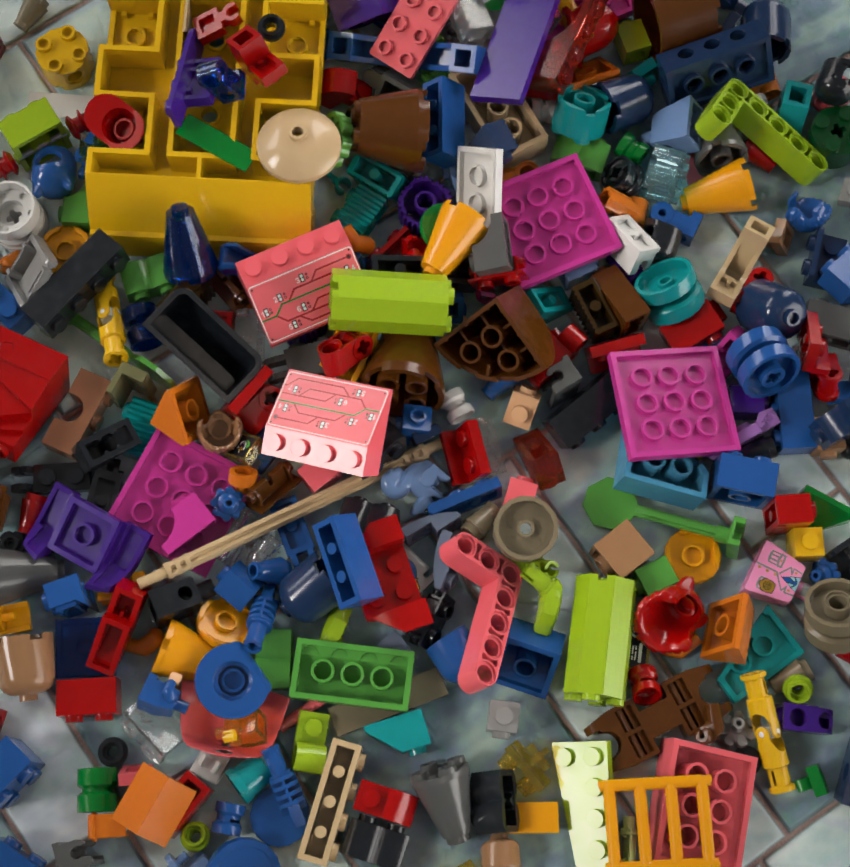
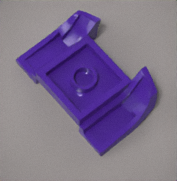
M56 481L37 520L26 536L23 546L34 560L50 555L53 550L93 573L94 575L85 584V589L104 593L114 592L115 586L123 577L129 579L138 568L154 535L130 521H122L81 498L82 494Z

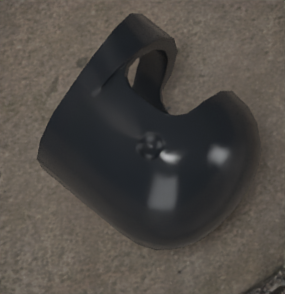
M832 57L824 61L814 87L817 98L824 104L841 106L850 100V79L842 78L844 71L850 68V59Z
M647 218L643 228L660 247L651 265L661 260L675 258L684 236L682 231L666 222Z

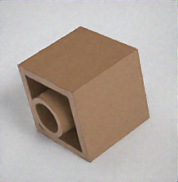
M628 519L624 520L595 543L589 552L598 569L606 577L607 575H616L624 578L629 577L634 570L649 561L655 553Z

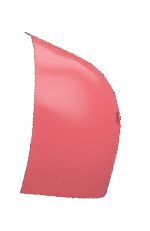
M182 680L181 700L190 703L186 714L180 712L183 741L189 747L217 756L260 758L263 756L261 751L274 744L290 698L270 692L263 704L252 714L239 719H225L212 714L202 705L195 690V681ZM235 729L237 740L231 742L233 746H223L224 741L222 737L225 736L223 731ZM214 750H227V751H230V752H232V753H230V754L220 753V752H216V751H214Z

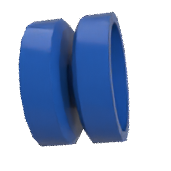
M761 326L742 334L732 343L725 359L728 368L734 377L737 378L744 393L751 398H765L784 390L794 381L801 367L799 357L793 348L788 345L782 332L774 326Z

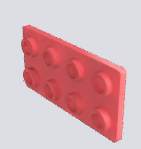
M399 0L373 44L370 54L407 78L413 79L459 0Z

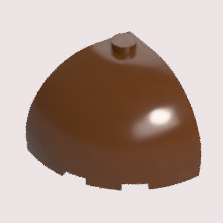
M520 285L493 299L433 344L439 353L456 368H462L476 375V378L493 382L520 381L530 378L550 367L555 359V348L549 329L539 311Z

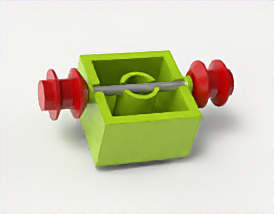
M43 97L40 100L30 102L24 109L5 116L0 121V130L13 150L14 158L10 153L3 151V158L0 159V178L4 177L5 180H8L7 174L11 172L18 175L19 167L16 163L21 164L26 172L32 170L34 155L43 147L54 145L66 149L73 147L69 139L71 135L81 140V133L84 131L90 132L84 120L85 112L81 114L76 110L77 117L73 119L66 116V126L63 127L46 97ZM48 154L42 157L41 161L39 162V165L57 155Z

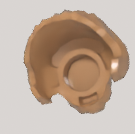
M218 409L209 415L206 425L202 424L203 419L199 420L196 424V436L205 450L217 454H224L233 450L240 442L243 434V424L240 417L234 416L235 420L231 421L225 411Z

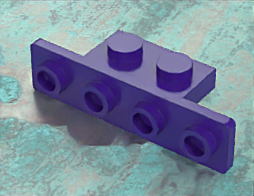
M195 28L189 29L186 40L183 42V51L177 62L175 78L171 82L169 98L165 102V112L171 118L175 127H182L187 107L210 106L214 104L221 75L213 77L205 65L202 64L203 62L221 57L201 58L204 46L198 40Z

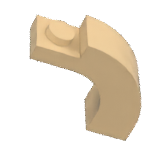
M753 215L750 216L706 293L708 297L718 304L731 308L773 234L775 227Z

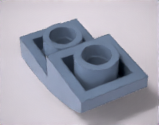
M442 529L434 556L433 579L435 588L442 593L446 592L448 594L449 590L456 586L459 575L455 570L442 562L439 556V548L441 544L456 535L453 532Z

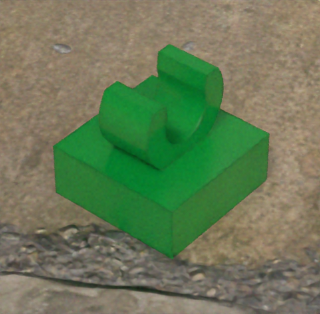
M819 763L807 766L805 769L808 776L795 781L799 793L813 788L815 796L820 797L830 792Z

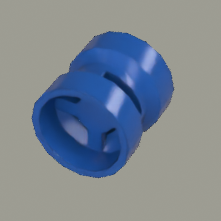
M216 801L215 811L217 816L216 820L212 822L210 831L240 837L242 830L240 819L245 815L246 806Z

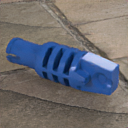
M265 583L261 595L254 596L246 621L248 632L243 642L244 650L249 653L256 654L261 651L264 637L272 629L280 603L279 600H274L276 585Z
M279 744L262 750L261 754H263L271 774L269 784L283 817L290 814L295 828L306 825L307 819L302 808L308 806V803L294 770L287 767Z

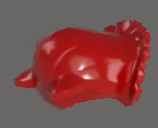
M592 0L591 2L582 3L573 11L568 6L562 7L561 14L566 16L567 35L572 56L577 67L582 68L585 57L604 49L612 42L619 30L618 17L612 9L606 6V0Z
M685 576L675 585L665 587L660 591L651 593L650 596L644 597L637 605V610L634 612L633 629L638 633L636 636L637 640L641 641L642 645H645L652 652L680 654L681 652L689 651L693 645L691 637L694 636L696 629L706 624L708 616L704 613V605L700 596L694 592L695 583L693 577Z

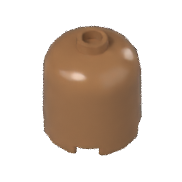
M53 632L1 637L0 689L9 696H19L20 702L38 700V694L48 691L55 682Z

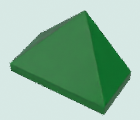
M809 485L800 490L799 494L810 493L811 501H814L816 504L817 516L808 527H822L825 530L850 522V507Z

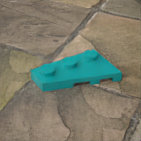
M767 605L752 625L746 665L727 662L716 678V682L731 702L735 704L747 695L744 681L740 680V675L757 670H766L767 675L764 678L767 681L802 655L804 650L771 607Z

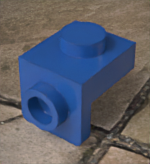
M404 403L401 417L396 416L394 426L406 436L407 446L410 444L413 432L430 433L432 408Z

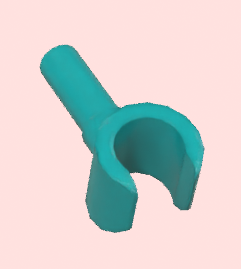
M331 172L325 175L335 185L334 189L337 195H344V191L338 186L340 184H345L351 189V181L347 177L338 178Z

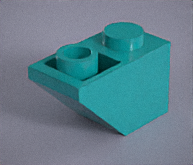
M787 79L779 97L776 113L801 135L814 86Z

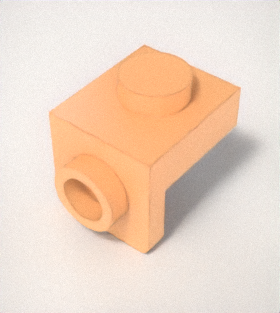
M527 384L516 385L502 422L529 431L542 394L538 393L537 388Z

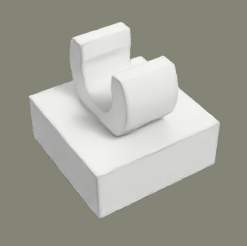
M200 751L190 770L217 785L232 758Z

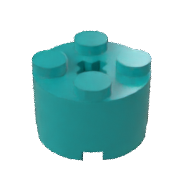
M566 85L560 88L558 92L551 130L556 134L572 138L576 144L588 145L590 140H596L603 136L611 102H608L609 97L607 94L597 88L583 85L582 89L573 90L574 85Z

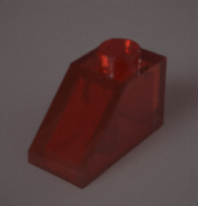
M538 428L512 439L529 477L533 480V483L538 484L540 491L553 488L557 484L566 481L558 452Z

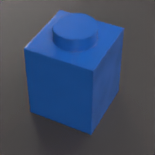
M239 560L232 567L227 564L216 577L220 582L213 590L241 612L266 582L250 579L248 576V566Z

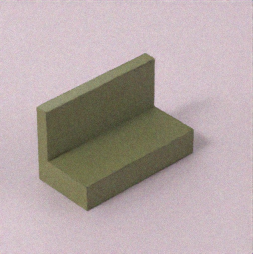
M122 361L106 389L115 405L122 409L132 390L152 399L157 388L149 374Z

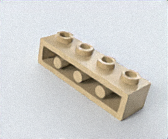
M333 737L299 848L298 859L328 867L330 861H336L340 844L335 843L339 831H345L349 814L344 813L348 801H354L358 784L353 783L356 771L362 773L367 757L366 754H362L363 746Z

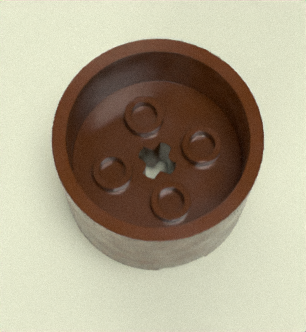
M632 0L634 20L641 18L652 45L648 58L653 57L657 64V54L722 32V25H718L717 8L721 7L720 1Z

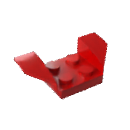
M397 514L370 522L363 536L384 596L361 606L366 621H377L406 633L433 624L434 621L426 598H421L403 546L405 537Z

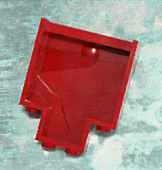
M0 325V458L16 462L70 389L68 356Z

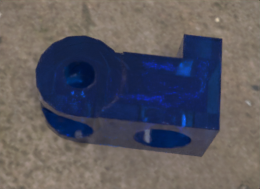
M221 58L197 65L196 74L200 85L223 104L245 99L246 73L240 68L235 70L228 68L226 62Z

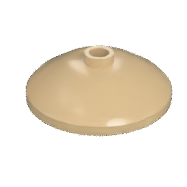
M306 108L288 109L272 116L262 126L257 137V154L264 169L273 177L288 183H308L322 178L335 167L341 154V137L335 124L324 114Z

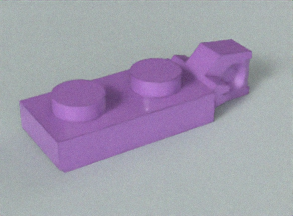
M773 408L759 412L756 422L752 425L745 422L736 427L740 446L745 445L781 423ZM719 455L708 457L711 462H715Z

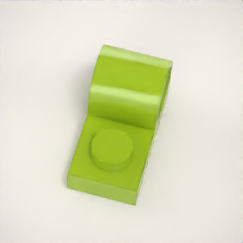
M299 710L289 768L294 771L322 775L327 757L325 742L330 714Z

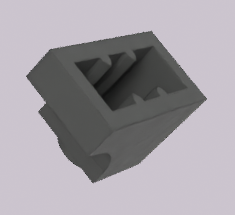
M502 212L490 214V226L487 234L478 244L472 245L473 255L469 256V263L472 272H475L479 277L514 271L509 224Z

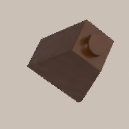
M616 264L608 268L607 266L598 268L590 278L595 277L620 323V327L615 335L616 338L632 335L643 330L651 312L648 305Z

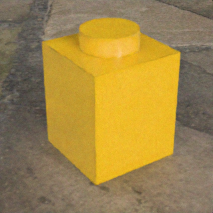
M822 527L792 528L785 534L787 554L797 561L815 562L825 556Z

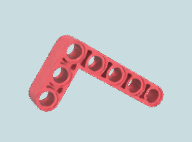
M461 532L441 544L439 556L448 567L481 587L458 673L460 688L467 694H475L492 686L497 681L522 577L520 576V568L514 562L471 534Z

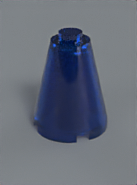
M175 203L166 211L163 259L164 277L168 282L181 285L180 280H189L190 285L205 282L216 275L218 259L194 208L186 203Z

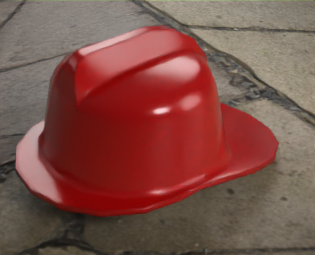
M100 94L88 102L84 114L87 128L109 147L132 149L137 144L143 142V118L122 99L112 94Z

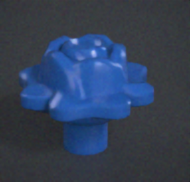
M231 486L226 487L225 491L217 489L216 496L210 501V504L215 507L212 511L213 515L220 516L225 522L229 521L231 517L238 519L240 511L246 507L245 502L241 501L244 497L243 494L236 492Z
M821 558L819 562H813L812 571L809 574V579L813 580L812 586L821 580L840 578L841 573L837 571V563L829 562L826 558Z

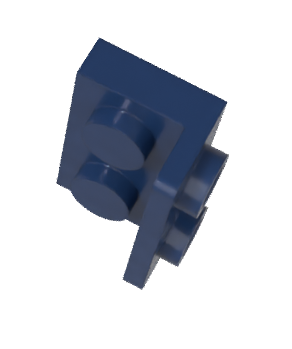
M819 227L814 235H809L806 244L809 256L808 259H804L801 267V275H804L803 285L824 290L817 283L823 274L820 271L821 268L831 258L836 261L839 258L837 254L847 244L845 239L825 235V228Z

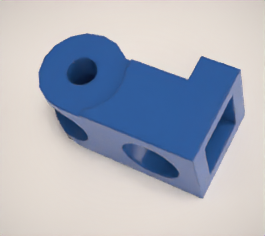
M658 202L651 208L649 218L666 222L678 228L684 235L681 244L690 247L704 215L693 211L690 217L674 210L666 202Z

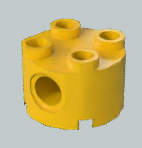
M64 25L60 28L52 29L37 38L35 42L36 58L45 78L52 86L63 87V90H73L89 82L92 77L91 73L95 69V62L87 40L80 32L70 25Z

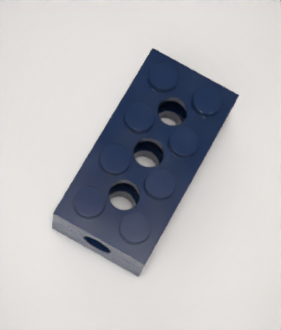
M759 19L656 55L662 95L667 106L689 95L700 106L705 105L732 78L740 80L749 89L775 80L771 36Z

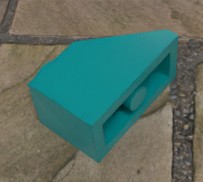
M562 286L530 289L526 293L546 324L574 310Z
M421 708L364 726L367 735L402 754L409 752L410 757L426 753V747L431 745Z

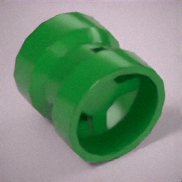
M627 132L618 143L613 154L616 156L624 155L640 165L647 156L651 146L645 142H636L635 135Z

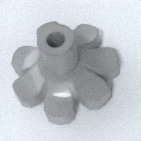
M735 711L733 718L729 714L722 717L724 731L720 736H726L724 744L728 747H732L736 742L739 748L747 747V740L754 741L755 739L754 731L751 729L753 728L751 719L746 718L744 720L742 711Z

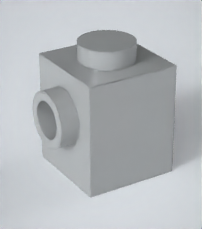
M491 699L488 708L486 732H491L492 738L509 740L510 735L515 736L518 730L521 703Z

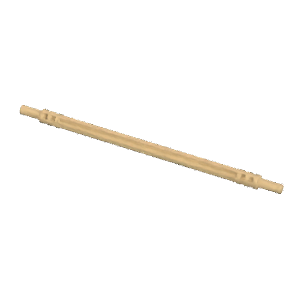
M440 438L425 445L421 443L416 447H412L404 452L399 459L385 463L378 476H370L363 480L360 476L354 475L189 553L182 554V556L176 557L172 561L162 564V568L136 579L142 590L166 578L171 580L177 575H181L188 570L190 571L194 567L380 481L382 475L390 468L401 467L406 469L413 463L429 459V455L442 449Z

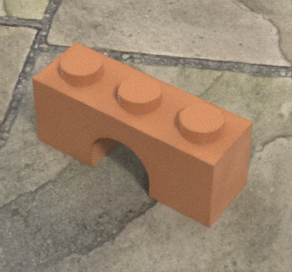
M80 369L68 393L75 401L83 404L82 414L76 420L68 422L54 417L41 441L47 449L78 463L71 449L77 442L93 435L94 431L97 432L101 428L105 410L114 403L106 391L111 382L110 380L86 369Z

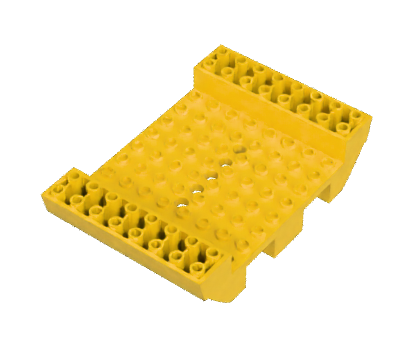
M107 0L111 9L107 44H99L93 95L95 97L100 94H112L126 102L142 116L144 134L142 136L143 142L137 144L132 149L111 148L98 137L96 147L87 148L85 184L90 237L100 228L119 243L127 255L152 256L163 252H172L174 258L219 260L220 246L224 243H238L258 254L315 230V181L296 184L284 182L273 177L260 163L256 146L257 137L262 126L277 113L294 108H306L320 112L327 18H330L328 0H190L192 19L215 7L222 11L224 6L230 2L236 3L240 10L236 13L243 19V22L238 26L226 27L227 34L220 37V39L224 40L222 46L215 48L210 46V43L204 45L201 58L221 57L226 62L230 71L221 75L218 85L220 92L215 96L214 104L210 106L187 107L184 119L190 114L230 136L234 142L237 140L250 147L251 159L253 161L246 172L176 134L175 132L179 127L174 126L171 118L165 112V102L169 98L171 82L175 78L177 62L183 51V42L186 40V33L182 32L186 0ZM267 14H275L284 21L285 34L278 41H265L269 51L284 62L289 72L280 77L276 83L266 88L261 83L256 85L247 76L225 40L247 24L258 32L257 26L261 18ZM270 27L267 29V31L276 30V28ZM213 112L218 115L216 120L210 123L203 120L204 115Z

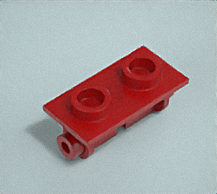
M515 255L513 256L514 271L479 277L469 267V275L472 279H468V283L478 291H490L494 289V286L503 284L505 286H517L521 284V281L529 280V276L522 269L526 268L525 259Z

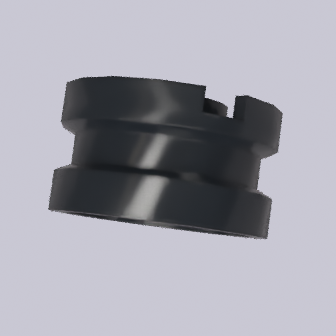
M624 155L617 156L603 170L606 173L605 177H601V183L604 188L610 186L631 197L639 190L643 183L644 170Z

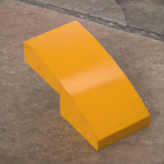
M516 802L519 810L518 832L503 834L559 833L558 802Z

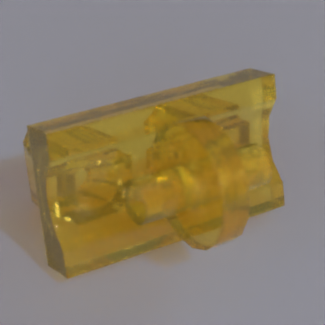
M517 739L505 748L506 753L497 762L501 769L514 770L518 766L525 774L516 783L517 789L524 797L535 791L541 792L551 782L544 773L551 767L544 758L550 752L547 747L539 752L533 743L524 748Z

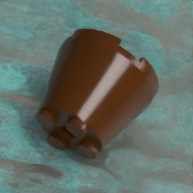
M415 88L355 100L354 108L351 109V124L355 125V127L353 128V135H351L352 147L350 152H355L358 156L410 173H422L426 162L425 157H422V152L426 151L430 131V101L424 100L428 90Z
M381 334L379 342L362 373L360 383L393 389L389 417H401L404 403L428 406L436 411L442 406L445 385L438 350L433 345L436 343L434 336Z

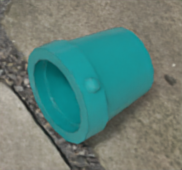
M249 758L225 772L230 783L246 804L251 802L269 783V777H271L268 767L261 758Z

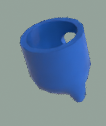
M57 145L46 146L36 152L32 161V194L36 198L42 196L49 200H61L64 196L67 197L71 194L77 182V161L72 152ZM48 154H56L61 158L59 161L39 165L42 157Z
M466 625L453 630L426 650L441 676L446 681L454 684L458 683V673L469 636V630Z

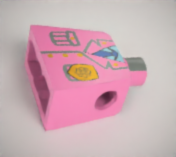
M766 540L760 545L739 590V594L745 592L751 598L785 607L791 602L793 596L804 601V597L811 585L801 581L806 567L775 544Z

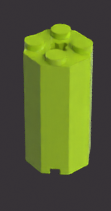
M332 268L329 291V308L331 311L330 316L328 315L329 330L442 337L444 333L451 332L452 316H449V305L454 304L455 290L452 288V282L447 278V275Z
M594 573L576 575L563 693H565L564 700L571 702H582V700L588 701V705L595 707H605V705L624 707L637 584H635L634 580L616 575H607V578H598L599 574Z

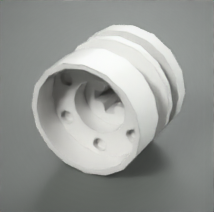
M5 180L0 182V244L2 247L14 252L23 248L22 242H26L31 233L43 238L48 232L50 222L47 212L26 185L17 181Z

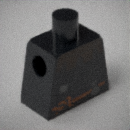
M188 576L147 591L148 605L157 627L163 629L169 626L171 619L181 621L198 613L203 605V600L217 595L213 590L215 586L212 580L208 579L196 584L193 577ZM187 596V597H189L190 599H188V600H183V599H181V597Z

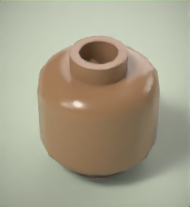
M493 834L490 836L489 841L482 844L480 848L482 867H521L519 844L515 840L508 839L507 834Z

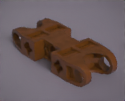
M710 664L685 670L660 683L663 699L641 711H638L632 698L624 702V707H614L606 711L584 729L586 736L588 737L597 732L598 735L602 733L610 734L616 739L618 751L612 758L613 772L636 766L659 754L660 750L654 738L678 726L684 739L695 735L696 731L707 721L705 705L710 703L702 699L699 687L701 682L706 679L705 676L713 672ZM730 700L720 705L722 717L733 709Z

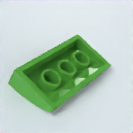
M297 637L289 698L407 713L409 710L415 652Z

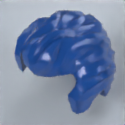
M797 191L788 199L785 218L799 232L816 231L823 224H826V221L831 216L832 207L822 200L802 197L796 201Z

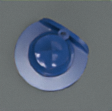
M238 641L222 644L210 650L200 661L195 674V690L200 702L209 712L225 719H239L252 714L263 704L271 691V683L252 655L244 650L243 644Z

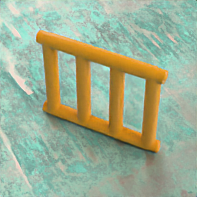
M711 774L598 781V788L600 792H603L609 861L605 867H721L719 857H715L708 790V786H711L712 782ZM696 787L702 846L701 858L683 857L677 788ZM665 789L671 859L652 860L646 790ZM634 791L640 861L621 862L615 792Z

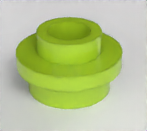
M791 675L783 683L784 696L793 703H805L813 693L812 682L805 675ZM802 685V688L799 690L793 689L794 686Z
M200 821L188 823L181 831V844L190 852L204 850L211 840L210 829L205 823ZM195 833H201L200 840L192 842V836Z

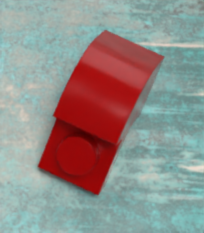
M248 24L225 40L238 64L256 85L261 83L267 88L289 72L284 62L269 51L262 35Z
M339 67L324 69L321 106L332 109L341 103L351 106L359 98L372 96V87L357 78V71Z
M362 779L352 809L411 828L419 798Z

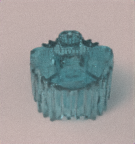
M655 143L653 153H651L646 167L644 184L641 185L639 196L658 202H666L670 205H677L681 194L682 180L686 179L689 170L691 155H688L687 152Z

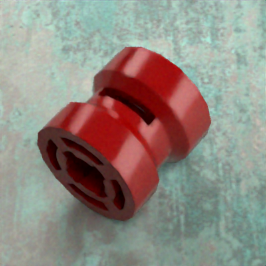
M639 664L632 667L628 672V680L631 687H633L631 693L634 702L642 706L658 702L662 697V690L657 682L658 675L655 667L650 664Z

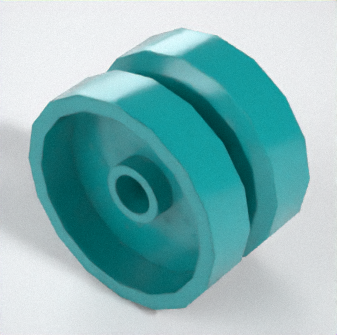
M675 257L661 260L645 269L635 280V290L651 310L648 316L651 323L656 325L679 323L699 311L705 303L706 295L701 284L696 279L697 275L688 259Z

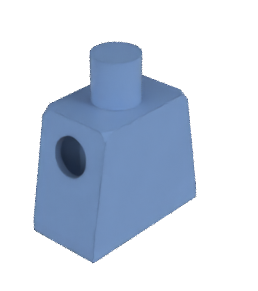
M689 95L657 111L652 118L651 130L641 134V142H645L653 147L664 158L701 151L702 137L697 133L695 123L704 109Z

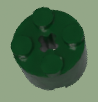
M848 105L842 107L832 106L820 111L815 116L805 136V139L825 157L828 163L827 169H838L850 162V106Z

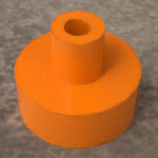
M236 465L229 469L228 482L236 487V492H241L243 495L247 494V489L257 483L258 471L255 468L246 465Z

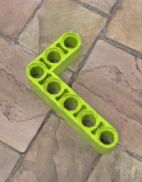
M736 78L729 80L712 97L695 123L697 133L707 141L714 140L732 123L795 181L803 186H808L828 168L825 157L751 89Z

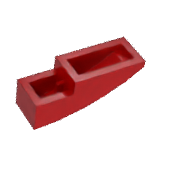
M124 577L115 586L108 609L102 616L85 666L110 677L115 675L148 597L147 591L150 588L147 587L141 590L138 583Z

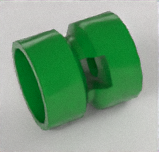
M116 767L77 769V786L82 789V793L77 795V813L114 812L116 810L117 793L113 792V787L117 785Z

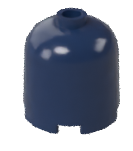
M756 0L751 2L743 11L740 25L759 19L771 36L773 62L777 60L778 64L784 62L791 52V16L789 9L778 0Z
M626 74L590 85L606 93L609 97L608 102H611L604 134H613L642 123L648 119L653 111V91L648 82L639 75Z
M766 279L754 280L743 288L744 294L741 297L740 303L737 302L735 306L736 318L743 328L749 331L761 326H774L782 332L786 339H789L796 335L804 326L807 317L806 303L803 297L794 289Z
M320 549L316 550L280 581L279 585L280 607L288 617L293 616L304 623H313L338 607Z

